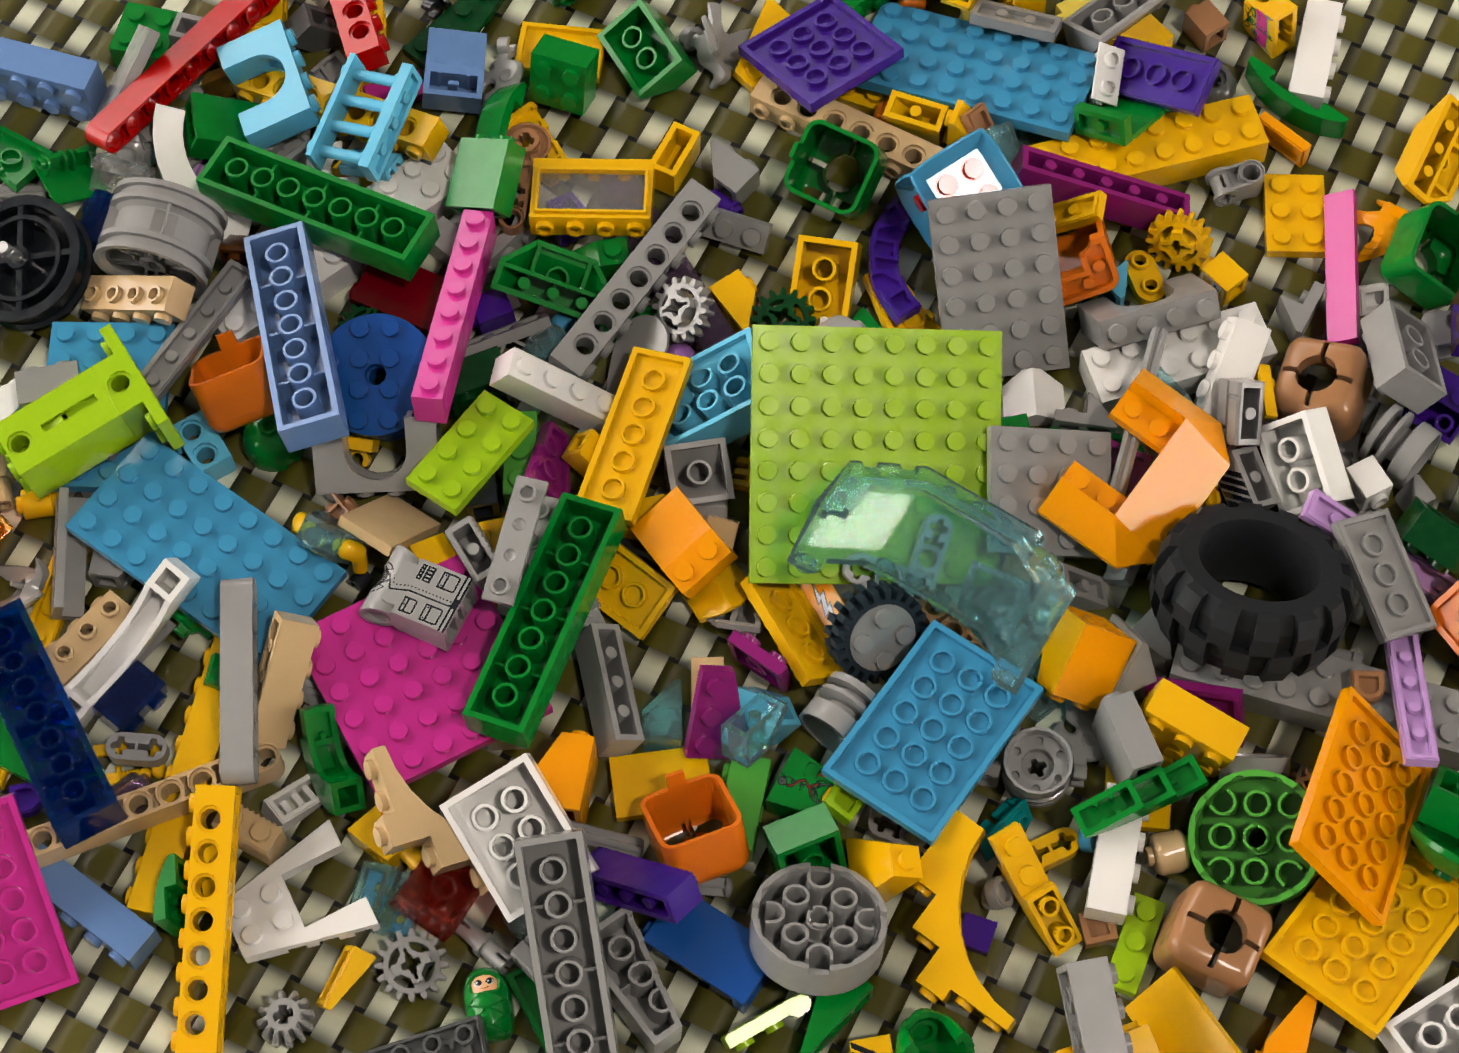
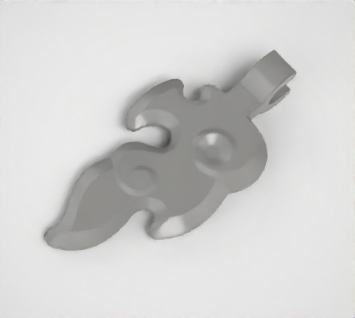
M509 36L497 39L498 58L491 64L492 70L490 72L484 69L482 93L490 84H494V88L483 96L479 116L485 103L497 89L520 83L523 78L524 66L520 61L512 60V57L516 55L517 45H509Z
M1065 699V719L1076 728V731L1074 733L1067 732L1061 721L1055 725L1053 731L1062 735L1071 748L1073 766L1070 786L1083 788L1084 781L1087 779V762H1097L1104 759L1091 729L1097 711H1092L1091 708L1089 711H1084L1071 704L1070 700Z

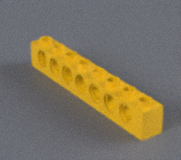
M270 71L236 86L232 82H230V85L237 93L236 97L238 100L261 104L278 93L284 83L285 73ZM309 75L314 87L310 89V93L315 94L320 104L321 110L317 113L321 120L336 84ZM357 91L355 94V96L371 98L381 101L385 100L360 91ZM349 107L344 121L373 126L380 113ZM411 108L392 152L400 151L414 160L420 161L424 159L433 162L449 131L440 117ZM338 132L339 135L344 136V137H346L347 135H350V134H345V133H340V132ZM351 135L357 137V139H359L361 142L367 144L369 139L365 137Z
M195 784V793L191 792L189 797V812L193 813L192 826H188L186 833V844L191 846L190 860H186L184 864V879L188 880L187 894H183L181 900V912L186 914L185 928L180 929L178 938L179 948H183L182 962H178L176 967V981L180 983V995L175 997L173 1005L174 1017H178L177 1031H173L171 1035V1051L175 1053H223L242 789L237 786ZM217 811L220 815V823L216 828L208 829L206 818L210 813ZM215 845L218 850L217 858L211 863H206L203 857L204 851L208 846ZM212 879L215 883V891L209 897H204L201 893V885L205 880ZM204 913H210L213 918L212 926L207 931H202L198 925L199 918ZM207 947L210 951V959L205 965L200 966L196 961V953L200 948ZM199 981H204L208 987V992L203 999L198 1000L193 994V989ZM200 1015L205 1020V1028L200 1034L196 1035L191 1030V1021L194 1017Z

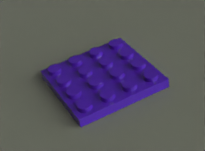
M815 0L738 46L740 56L811 113L904 58L903 47L841 0Z

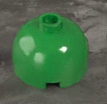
M275 414L255 422H249L243 430V449L247 458L259 470L267 472L284 471L288 469L287 465L292 464L295 460L298 462L305 449L291 453L288 452L278 434Z

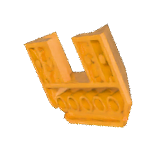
M1143 368L1108 415V418L1159 454L1130 495L1126 498L1078 462L1074 461L1036 512L1114 569L1128 568L1132 565L1141 564L1154 565L1160 543L1167 537V533L1188 514H1196L1230 467L1222 424Z

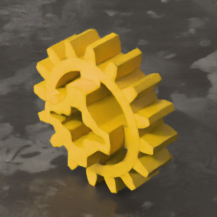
M1179 208L1177 214H1174L1171 209H1167L1165 216L1158 214L1155 221L1151 222L1146 237V242L1150 243L1148 252H1156L1155 262L1164 260V268L1166 269L1172 264L1175 265L1176 272H1180L1182 266H1185L1188 271H1192L1194 264L1200 267L1204 259L1209 257L1214 238L1209 237L1212 231L1211 227L1203 228L1205 219L1195 220V212L1193 211L1187 216L1184 215L1183 208Z

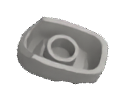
M1237 753L1234 760L1225 769L1220 767L1218 778L1220 780L1235 772L1255 769L1276 772L1289 778L1291 757L1282 754Z

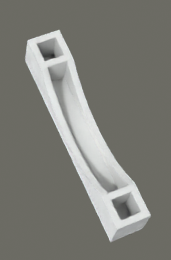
M165 558L145 583L134 606L112 637L78 675L64 687L46 711L70 731L84 729L196 586L201 577L178 558Z

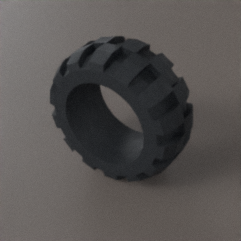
M1240 502L1237 507H1227L1224 503L1205 506L1197 515L1193 513L1188 514L1167 533V537L1160 543L1149 585L1151 607L1154 616L1157 618L1160 630L1171 644L1179 643L1183 646L1184 656L1202 667L1208 663L1220 668V674L1241 680H1243L1245 675L1259 676L1261 682L1283 681L1290 672L1299 677L1315 669L1336 651L1344 637L1353 609L1355 588L1350 565L1343 551L1334 550L1332 538L1317 526L1310 528L1301 523L1299 516L1282 509L1277 513L1262 509V504ZM1236 580L1256 584L1273 591L1286 601L1272 602L1249 598L1229 590L1217 581Z

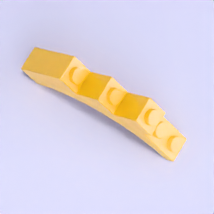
M957 810L934 845L930 846L921 857L923 879L912 886L926 898H929L931 894L935 896L912 927L918 934L915 939L930 951L934 947L938 948L917 977L916 982L921 986L919 993L933 1004L939 999L946 1005L952 995L955 994L957 997L954 1002L969 1013L975 1009L985 1016L981 1022L998 1034L1002 1029L1009 1034L1016 1025V1021L993 1000L978 980L969 961L962 935L961 903L964 882L972 859L984 840L986 833L981 826Z

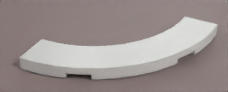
M156 103L152 134L154 152L162 179L183 185L200 193L196 183L197 177L189 164L184 147L183 126L186 112L185 110ZM224 210L228 216V225L224 231L223 240L230 234L249 236L252 220Z

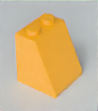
M1054 600L1051 607L1037 683L1047 690L1046 695L1055 701L1063 703L1067 699L1071 701V704L1084 711H1089L1090 707L1098 710L1102 699L1113 692L1137 641L1104 617Z
M573 730L571 733L561 732L537 765L569 819L586 824L599 760L595 736H590L589 733L581 730Z

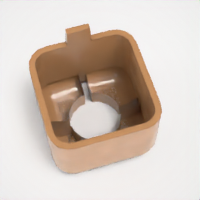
M1298 337L1291 341L1274 387L1278 420L1304 410L1326 407L1337 442L1351 440L1358 432L1373 386V377L1365 352L1355 345L1309 337ZM1309 365L1328 367L1330 374L1337 376L1338 379H1334L1333 383L1323 390L1313 391L1310 399L1308 390L1303 389L1298 384V375Z
M1205 880L1196 881L1176 897L1169 914L1162 920L1156 935L1158 939L1153 949V958L1157 966L1167 972L1170 968L1176 966L1191 985L1215 997L1227 998L1245 987L1251 980L1272 930L1273 921L1270 914L1262 907L1213 882ZM1212 914H1227L1239 924L1244 945L1235 953H1218L1211 966L1208 967L1207 965L1215 949L1210 946L1205 937V924L1202 922Z

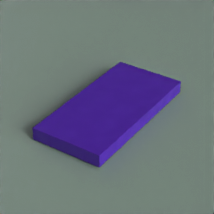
M1117 35L1113 46L1125 50L1118 97L1199 117L1223 63L1217 58Z

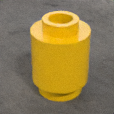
M21 489L20 496L15 498L18 515L24 514L25 520L55 516L58 492H52L39 500L33 491L27 493L24 489Z

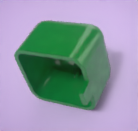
M813 120L805 128L800 141H795L788 157L791 158V161L784 175V184L789 191L845 218L857 219L866 212L886 169L887 155L882 148L863 137L825 120ZM855 147L852 157L860 165V179L864 181L862 185L857 183L849 191H836L828 204L834 190L827 183V169L813 163L812 160L816 158L826 164H830L832 160L839 156H851ZM813 187L828 194V197L824 202L803 193V188ZM836 199H840L852 206L849 209L841 210L832 205Z
M1442 201L1432 202L1401 216L1396 224L1380 266V274L1387 283L1424 309L1435 310L1451 305V301L1459 289V211H1455ZM1419 247H1421L1420 252L1427 262V272L1421 269L1415 261V253Z

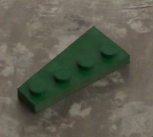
M457 0L403 47L404 55L425 71L429 27L480 33L483 27H487L505 0Z

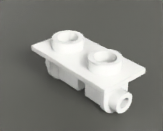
M1099 42L1098 52L1094 56L1096 58L1092 92L1088 98L1091 101V105L1102 107L1103 103L1117 107L1125 50Z

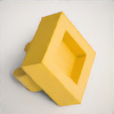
M355 435L348 436L349 449H351L350 452L353 458L357 453L361 454L363 457L362 466L368 467L372 460L370 453L379 451L380 441Z

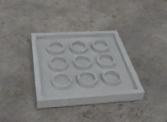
M994 425L987 427V554L1100 559L1036 512L1074 461L1110 485L1111 432Z

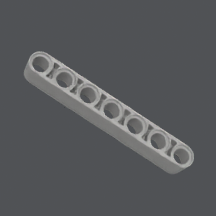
M254 577L220 581V777L222 785L226 786L257 784L259 778L258 596Z

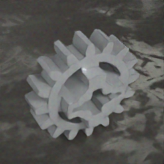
M683 276L682 279L673 277L672 285L663 284V294L656 292L655 296L659 299L658 304H652L651 308L657 310V314L654 317L661 320L667 327L669 340L679 344H683L684 341L692 343L694 342V335L703 336V326L710 328L711 324L707 321L708 316H714L715 312L709 310V306L715 303V301L707 297L711 290L703 287L702 281L688 276Z
M414 928L409 929L407 937H404L400 931H397V941L393 942L390 939H386L385 943L389 947L387 951L378 950L377 952L383 958V962L376 963L375 968L384 972L377 980L379 983L388 981L389 984L384 991L390 994L396 990V999L398 1001H401L405 995H408L410 1003H415L416 995H421L426 1001L428 1000L427 991L431 989L438 993L440 990L436 982L438 980H447V977L441 973V969L449 968L448 962L441 961V958L447 954L446 949L436 950L440 941L435 937L429 942L426 930L421 933L420 937L416 936ZM410 944L423 945L429 951L417 952L412 950ZM399 950L400 956L398 961L390 968L391 959L394 953ZM407 952L415 962L421 961L416 966L418 979L409 969L404 970L408 966ZM435 964L434 972L426 982L424 978L428 967ZM403 978L412 981L414 988L403 987L395 981Z

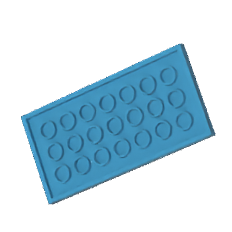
M888 2L880 7L872 24L904 48V58L856 86L889 96L893 89L947 105L952 110L958 99L963 100L970 107L984 102L993 123L1068 142L1075 128L1073 107L1079 102L1087 103L1092 92L1096 58L1094 57L1095 53L1051 42H1041L1021 35H1011L1007 32L991 28L985 29L978 25L970 24L969 21L913 7H902L898 3Z
M149 433L145 434L65 525L68 532L143 585H145L165 558H178L198 574L201 579L178 607V610L219 639L220 581L254 577L258 596V666L274 611L278 610L313 618L347 577V571L333 561L327 560L329 558L326 556L322 557L320 554L318 555L309 550V548L307 549L306 544H298L297 542L304 544L303 540L167 445L162 444L161 441Z

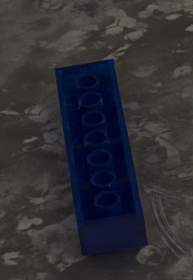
M21 598L0 607V715L55 833L65 849H68L128 818Z

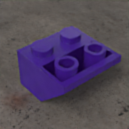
M1440 365L1447 395L1420 414H1416L1406 407L1402 416L1412 412L1415 416L1414 424L1418 426L1425 421L1442 433L1440 440L1451 445L1459 435V376Z

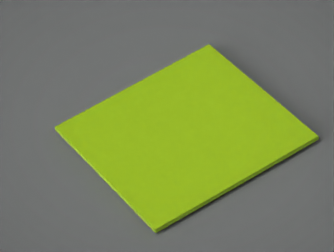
M753 324L748 583L852 584L843 577L842 565L848 557L854 555L865 556L907 570L924 519L930 515L940 514L949 518L953 531L936 585L998 586L999 555L987 554V427L991 425L1001 426L1002 331ZM940 520L936 524H930L929 529L934 531L932 541L925 539L924 545H933L938 549L940 548V543H934L936 535L944 533V528L940 527ZM924 550L919 556L920 565L926 569L931 568L935 563L933 552ZM858 561L857 565L850 566V570L854 572L853 578L855 579L858 575H866L871 577L870 580H872V575L877 568L876 565H873V571L863 569L861 561ZM889 570L882 572L879 580H886L890 584L891 582H896L895 575ZM903 575V584H902V585H910V584L904 583V581H905L906 578H907V576H905V575Z

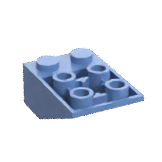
M429 27L422 108L480 114L487 33Z

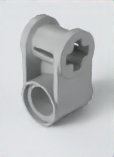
M1251 159L1226 167H1218L1208 172L1204 180L1213 191L1214 204L1217 207H1223L1237 201L1258 196L1263 188L1265 167L1258 160Z

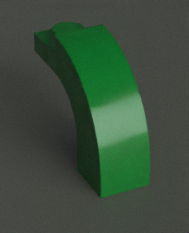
M329 702L299 709L303 738H300L303 757L312 785L323 806L334 816L366 809L362 776L351 770L341 747L338 726L335 720L334 704Z

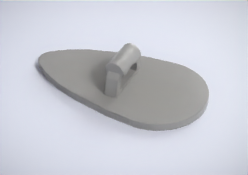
M651 315L637 316L631 319L633 324L623 337L618 334L610 361L607 392L613 395L616 394L634 346L667 353L669 333L665 324L658 318Z

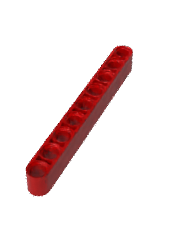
M222 0L88 123L85 129V139L89 143L112 154L121 150L153 120L156 103L168 106L219 59L217 47L245 35L280 0Z

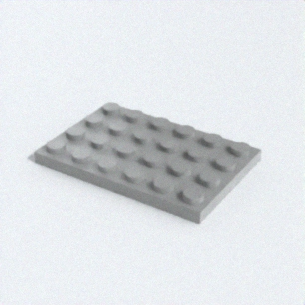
M1038 184L926 200L941 329L1002 331V377L1017 375L1022 369L1039 368L1043 371L1070 368L1051 184Z

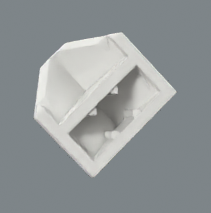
M1039 368L1022 369L1002 388L1003 417L1026 413L1030 426H1050L1055 410L1065 408L1063 385Z

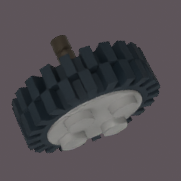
M874 580L867 581V589L861 584L854 586L856 595L846 591L843 594L847 600L844 605L838 600L833 606L839 613L836 615L829 612L827 619L833 625H825L824 632L829 637L824 638L825 645L829 648L827 650L829 655L847 674L863 683H867V680H869L872 684H878L879 677L885 682L891 677L890 672H895L921 637V632H924L928 625L923 621L927 617L925 612L921 610L922 606L907 591L893 582L890 584L886 580H879L878 585Z

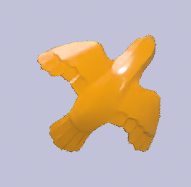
M1377 199L1376 204L1382 207L1380 211L1357 210V226H1368L1374 230L1371 241L1365 244L1358 254L1359 263L1385 254L1398 220L1408 212L1406 209L1391 202Z

